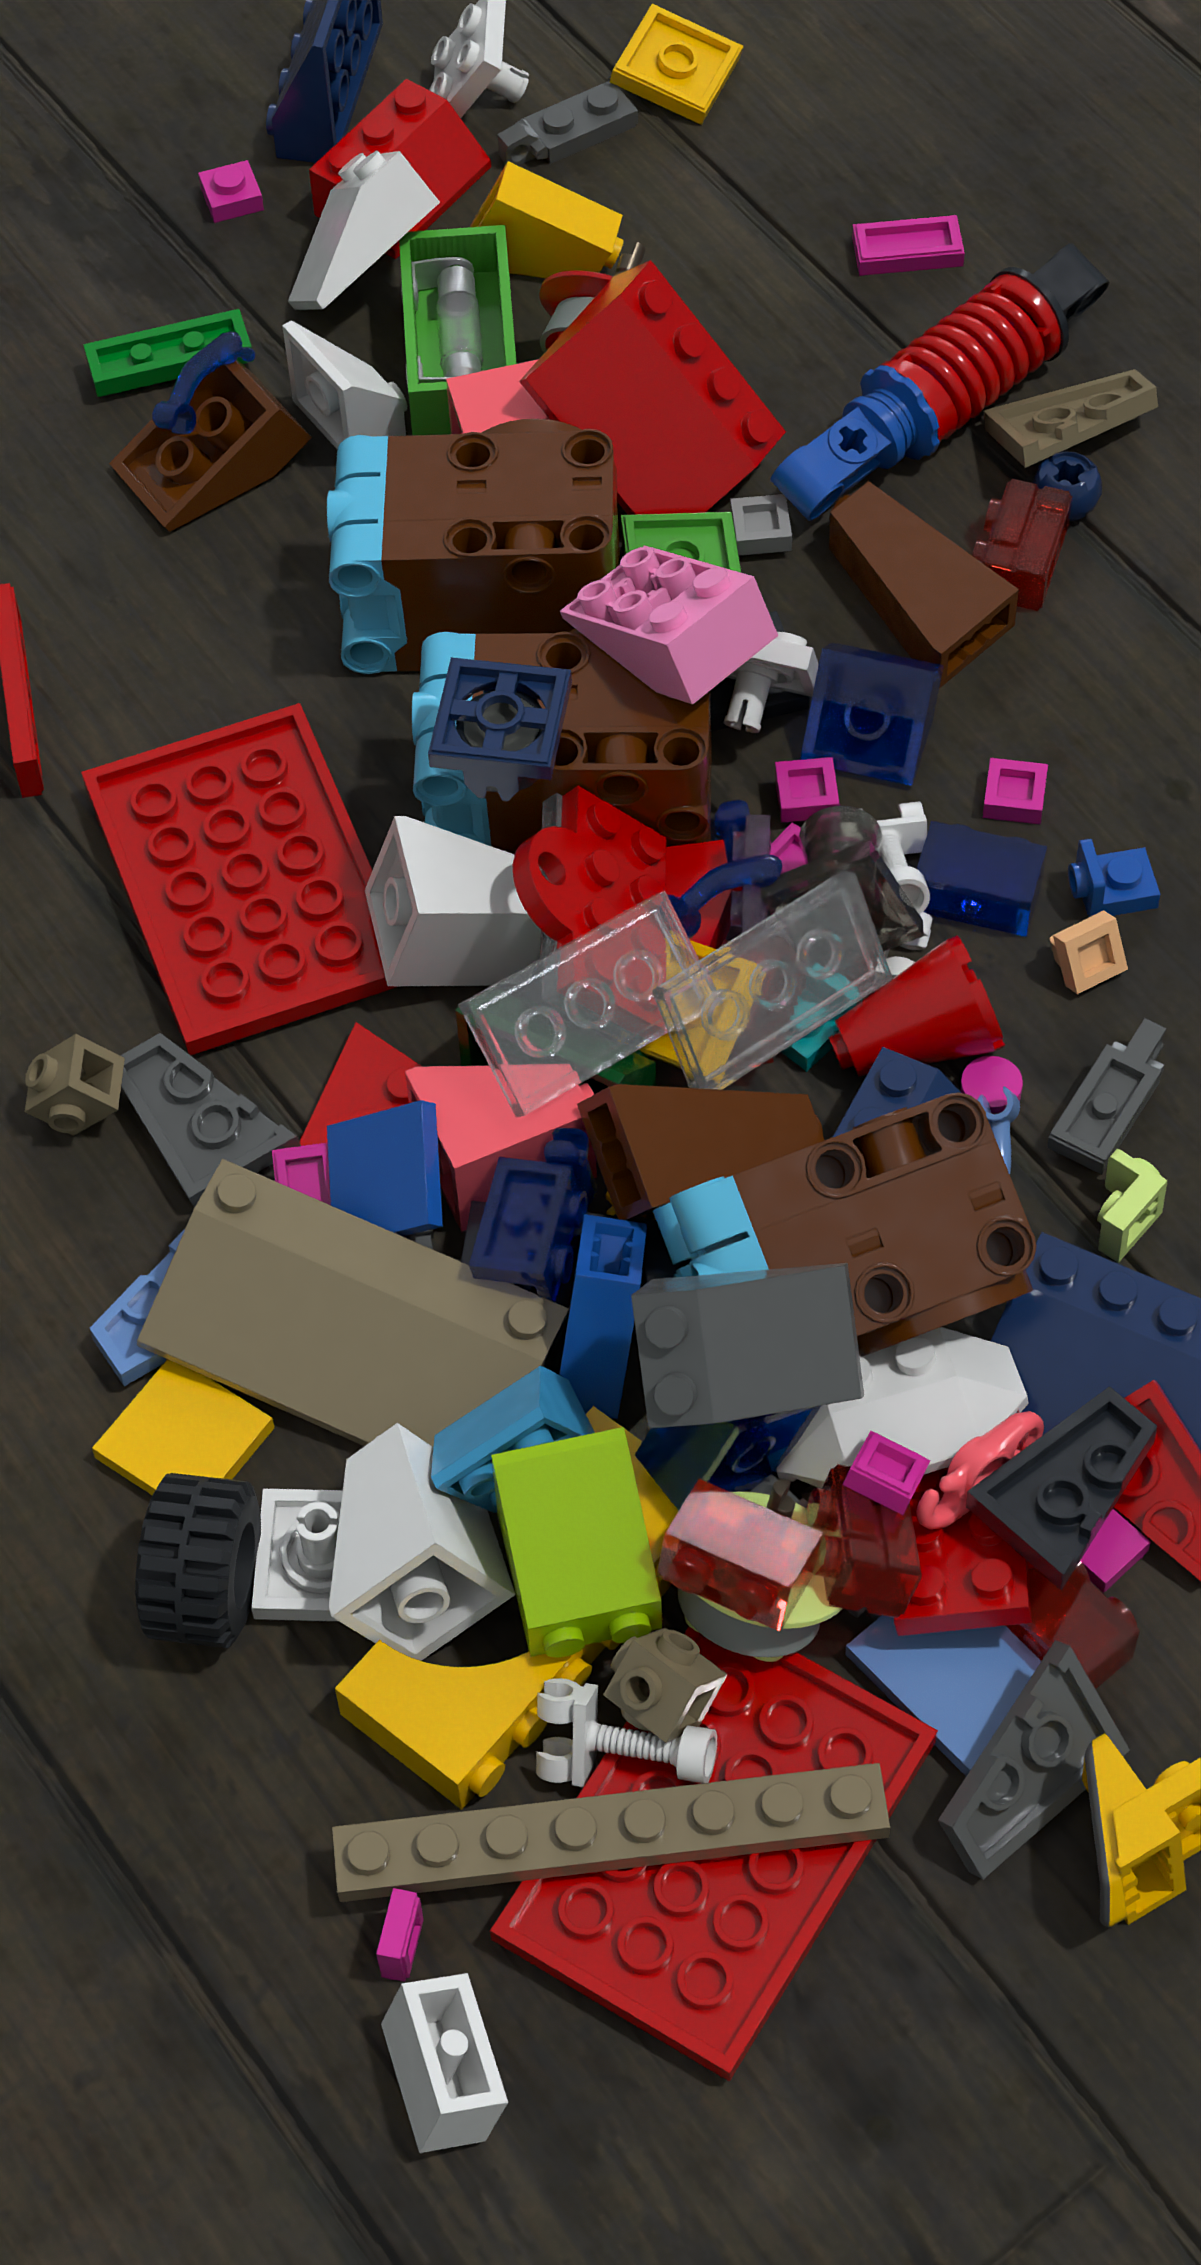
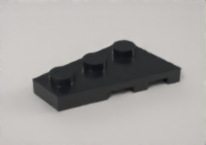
M1109 1386L968 1490L966 1508L1062 1591L1154 1444L1157 1425Z

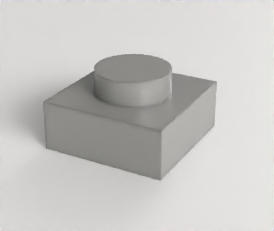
M783 494L730 499V512H732L738 556L792 551L791 525L787 500Z

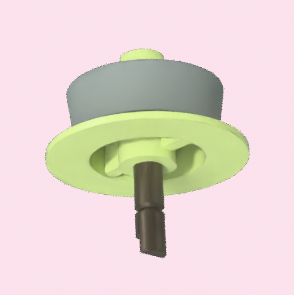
M786 1479L775 1481L770 1495L756 1492H727L696 1502L679 1518L671 1543L673 1560L681 1575L678 1586V1600L688 1626L725 1649L753 1656L765 1662L777 1661L784 1655L794 1653L807 1646L816 1636L820 1623L830 1619L845 1607L850 1600L856 1582L855 1561L844 1539L824 1519L809 1509L795 1503L787 1495L791 1481Z

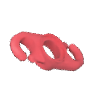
M1031 1411L1015 1413L983 1436L975 1437L963 1445L953 1457L947 1475L940 1480L939 1488L944 1492L942 1499L939 1501V1493L933 1489L926 1490L920 1499L916 1510L919 1524L930 1530L945 1528L968 1513L970 1510L966 1508L967 1491L1020 1453V1450L1016 1449L1020 1441L1021 1447L1024 1450L1039 1439L1044 1432L1042 1418Z

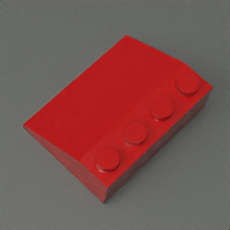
M651 260L614 276L519 381L550 420L564 422L582 430H599L608 435L612 440L614 462L617 469V502L628 515L707 512L753 471L786 433L781 424Z

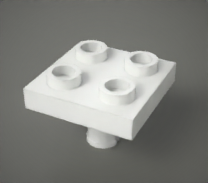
M479 0L475 5L470 3L462 12L457 28L449 38L443 36L434 48L431 64L435 66V72L430 91L447 99L460 118L486 88L507 98L512 103L520 100L526 90L529 73L502 61L506 0Z
M777 632L778 637L727 677L736 679L727 716L724 718L723 723L725 725L741 730L743 724L746 726V732L758 733L761 728L760 722L770 687L817 698L823 675L814 649L806 646V639L791 633Z
M263 1488L260 1514L261 1537L256 1556L252 1597L254 1619L338 1621L331 1617L329 1598L343 1490Z

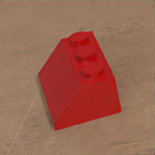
M405 79L309 169L314 215L318 218L321 217L330 191L343 180L338 172L355 156L363 153L367 157L375 151H379L380 154L400 151L440 201L434 209L408 232L425 231L491 168V159L447 99ZM399 241L386 251L385 254L394 259L399 257Z

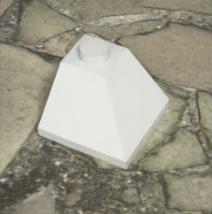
M292 320L282 325L293 402L337 450L340 443L350 436H406L404 412L407 410V403L403 393L394 382L387 383L372 366Z

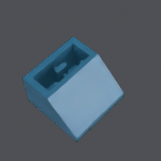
M540 1365L434 1436L431 1479L436 1489L496 1513L497 1506L491 1455L595 1432L569 1380Z

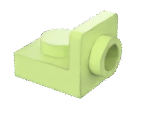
M1116 1149L1108 1158L1105 1187L1112 1194L1102 1206L1097 1221L1101 1223L1098 1250L1119 1263L1162 1214L1167 1180L1148 1161L1141 1158H1132L1122 1150Z

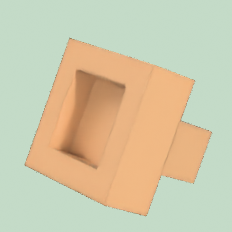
M1104 910L1049 938L1054 959L1061 967L1065 986L1076 994L1128 970L1117 920Z

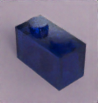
M931 821L917 866V870L925 878L930 893L929 904L923 912L936 917L1027 937L1043 882L1047 846L1034 844L1019 837L1007 838L976 831L961 824L949 825Z

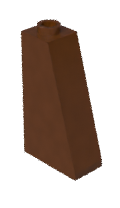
M868 481L852 495H845L836 502L829 516L830 551L934 687L940 689L1015 626L1019 589Z
M618 1084L577 1103L619 1220L627 1221L653 1213V1210L671 1203L669 1197L719 1177H730L825 1141L821 1122L814 1113L808 1094Z

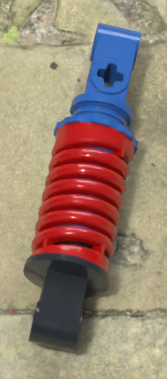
M1073 243L1059 250L1044 266L1033 274L1016 267L1004 268L979 293L972 295L964 304L955 308L950 315L943 317L935 326L926 330L921 337L914 339L906 348L898 351L891 360L882 363L875 370L870 369L866 372L860 382L862 396L854 398L844 407L842 419L808 445H804L790 454L774 471L770 481L808 521H811L825 512L841 495L857 485L876 468H892L903 459L904 455L917 460L925 455L930 456L937 450L941 440L949 438L956 429L962 428L970 418H975L979 415L984 407H989L999 396L1006 394L1013 385L1019 384L1028 373L1036 371L1043 361H1052L1066 350L1069 342L1067 322L1089 309L1106 291L1110 284L1109 280Z

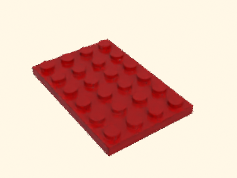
M300 703L81 772L88 797L189 1055L399 987L387 986L365 894V888L371 876L372 868Z
M687 1628L684 1635L691 1638L699 1646V1653L728 1674L699 1726L714 1729L717 1732L716 1759L708 1783L880 1763L888 1817L890 1819L936 1743L938 1730L797 1652L784 1655L781 1659L774 1662H765L753 1656L725 1649L708 1640L692 1628ZM628 1721L623 1726V1728H626L627 1731L628 1729H632L634 1731L638 1730L640 1731V1733L644 1731L639 1728H636ZM610 1751V1753L604 1755L577 1798L701 1783L678 1779L676 1767L670 1764V1762H657V1759L656 1761H651L650 1759L637 1758V1756L635 1758L624 1756V1754H612ZM877 1839L525 1880L521 1882L491 1928V1940L730 2082Z

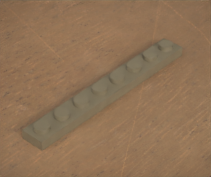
M880 1763L335 1826L332 1827L337 1893L340 1902L389 1897L392 1895L393 1888L423 1893L889 1838L890 1823Z

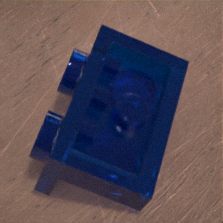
M499 1157L469 1263L474 1279L532 1285L536 1287L539 1297L552 1302L556 1301L560 1283L566 1284L570 1280L574 1258L573 1248L570 1243L574 1228H582L584 1214H587L588 1207L587 1193L579 1189L572 1165Z

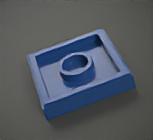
M420 1100L327 1126L331 1206L402 1237L443 1227L435 1103Z

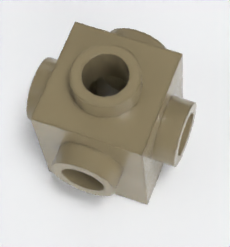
M74 1034L32 1060L25 1078L26 1085L28 1086L25 1113L48 1123L52 1129L58 1132L69 1133L73 1136L118 1110L125 1058L78 1034Z
M663 1628L639 1638L631 1637L620 1647L611 1663V1670L615 1674L603 1695L621 1708L622 1716L630 1724L641 1730L654 1733L667 1743L681 1736L687 1725L700 1726L728 1674L699 1653V1646L691 1638L678 1631Z

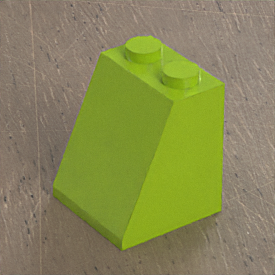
M624 1427L491 1455L497 1515L530 1657L542 1654L555 1658L566 1657L581 1651L588 1644L611 1639L617 1643H625L631 1637L639 1638L649 1634L652 1630L662 1629L661 1596Z

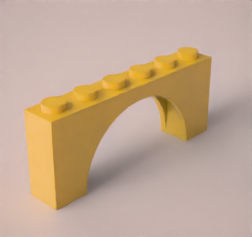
M594 1406L586 1414L595 1433L622 1427ZM624 1428L659 1592L662 1597L676 1576L671 1543L679 1518L690 1506L715 1494ZM611 1639L588 1644L581 1651L566 1657L555 1658L549 1657L546 1654L530 1657V1653L527 1652L496 1664L478 1667H450L426 1663L408 1657L379 1640L335 1687L340 1715L462 1810L475 1794L479 1797L487 1795L502 1777L505 1771L504 1762L519 1745L524 1748L530 1746L544 1730L547 1722L540 1719L537 1715V1692L544 1693V1681L556 1678L569 1679L583 1687L591 1674L592 1666L590 1664L605 1647L613 1650L621 1643L614 1642Z

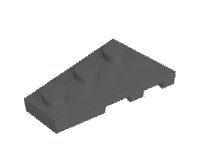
M159 1033L120 1055L125 1058L121 1088L194 1208L222 1159L258 1173L273 1164L272 1150L301 1146L298 1137L282 1124L278 1126L262 1114L257 1105L242 1094L238 1096L217 1080L212 1071L163 1034Z
M1057 1640L1054 1641L938 1819L968 1872L983 1880L1086 1790L1082 1782L1085 1752L1092 1740L1105 1733L1122 1756L1130 1751L1070 1645Z

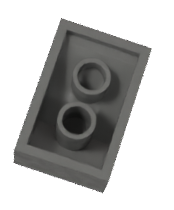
M848 1263L652 1279L631 1295L649 1428L715 1424L862 1399L864 1397Z

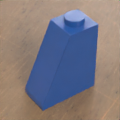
M584 1214L559 1375L569 1380L585 1414L594 1406L609 1418L618 1419L634 1326L631 1295L639 1290L641 1285L647 1224Z

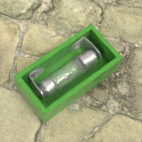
M505 225L407 232L399 240L407 362L406 375L413 435L451 434L447 378L516 364Z

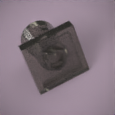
M833 806L812 814L804 822L799 833V842L805 865L760 882V899L807 966L811 962H815L827 972H831L924 936L923 919L879 855L882 843V830L878 822L867 812L855 807Z

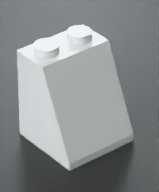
M394 816L365 888L387 986L524 985L534 962L539 961L542 955L543 943L547 935L533 922L519 899L513 880L512 866L514 854L407 816ZM540 868L541 873H542L543 876L548 880L546 874H545L544 871Z
M396 1423L346 1460L329 1610L331 1617L372 1642L377 1643L381 1640L394 1650L422 1661L512 1598L515 1592L488 1511L436 1489L431 1479L433 1447Z

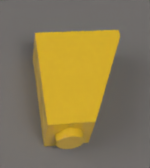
M509 161L506 163L470 227L505 225L509 273L547 278L550 275L563 271L579 270L599 273L603 266L611 269L620 254L624 241L617 237L622 214Z

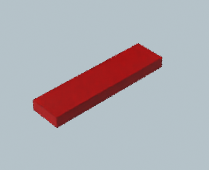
M10 583L0 584V665L13 764L22 798L42 795L44 783L22 619L14 587H11Z

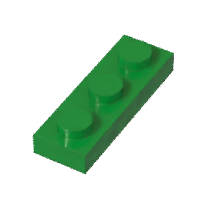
M240 309L83 344L97 397L195 375L222 346L242 364L254 361L252 346Z

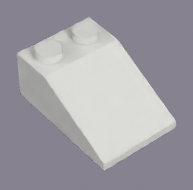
M375 151L367 157L360 153L338 172L343 180L330 191L288 300L295 310L324 309L440 203L400 151L382 154L379 151Z

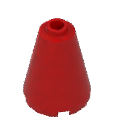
M958 935L942 942L835 1020L839 1032L828 1038L842 1070L854 1066L858 1077L867 1075L882 1047L924 1064L991 1053L1005 1047L1002 1040L1004 1037L981 979H977L973 969L969 970L967 963L972 962Z

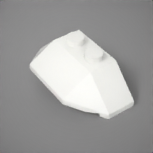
M940 1327L861 1357L859 1354L864 1397L862 1399L768 1414L761 1420V1424L779 1479L793 1482L798 1479L816 1487L857 1495L860 1493L844 1486L843 1483L870 1431L876 1432L931 1460L924 1473L927 1474L949 1467L953 1457L963 1445L975 1437L983 1436L1009 1416L1021 1413L1029 1402L1009 1347Z

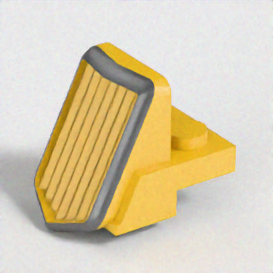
M1104 1733L1092 1740L1086 1749L1082 1782L1089 1793L1100 1881V1922L1104 1926L1112 1927L1123 1920L1129 1925L1186 1890L1183 1861L1201 1851V1757L1190 1764L1187 1761H1182L1170 1766L1158 1776L1152 1787L1146 1789L1111 1739Z

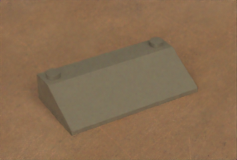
M222 1159L192 1212L139 1334L137 1346L360 1445L366 1446L377 1436L398 1423L434 1447V1436L540 1365L550 1370L564 1341L569 1308Z

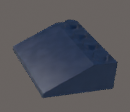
M306 0L303 12V30L301 33L294 34L291 46L292 61L290 67L283 68L280 74L277 104H270L267 112L266 130L268 135L274 136L277 158L316 163L347 134L383 25L381 0Z
M1042 1232L1036 1242L1034 1259L1028 1268L1025 1269L1033 1291L1007 1302L990 1341L1009 1347L1028 1397L1029 1404L1022 1412L1031 1411L1042 1418L1044 1435L1109 1386L1125 1398L1152 1380H1156L1201 1450V1298Z

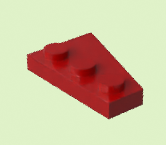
M1152 1380L1124 1398L1156 1424L1157 1431L1154 1444L1114 1508L1201 1581V1450L1158 1382Z

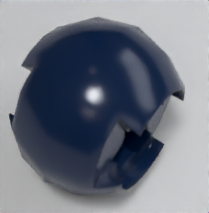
M1076 452L1055 453L1040 463L1032 480V492L1037 507L1048 517L1058 521H1075L1085 517L1094 510L1102 495V481L1097 466L1087 457Z

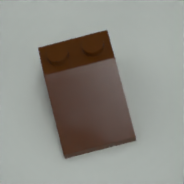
M222 346L109 464L168 531H172L274 477L312 437L263 383Z

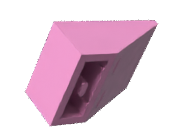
M645 545L628 552L621 559L619 566L601 580L584 586L579 591L578 597L560 610L561 616L565 621L655 692L690 704H694L778 637L754 576Z

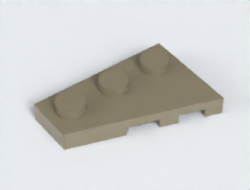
M1136 369L983 410L985 429L1026 468L1055 453H1059L1157 408V389L1154 384Z

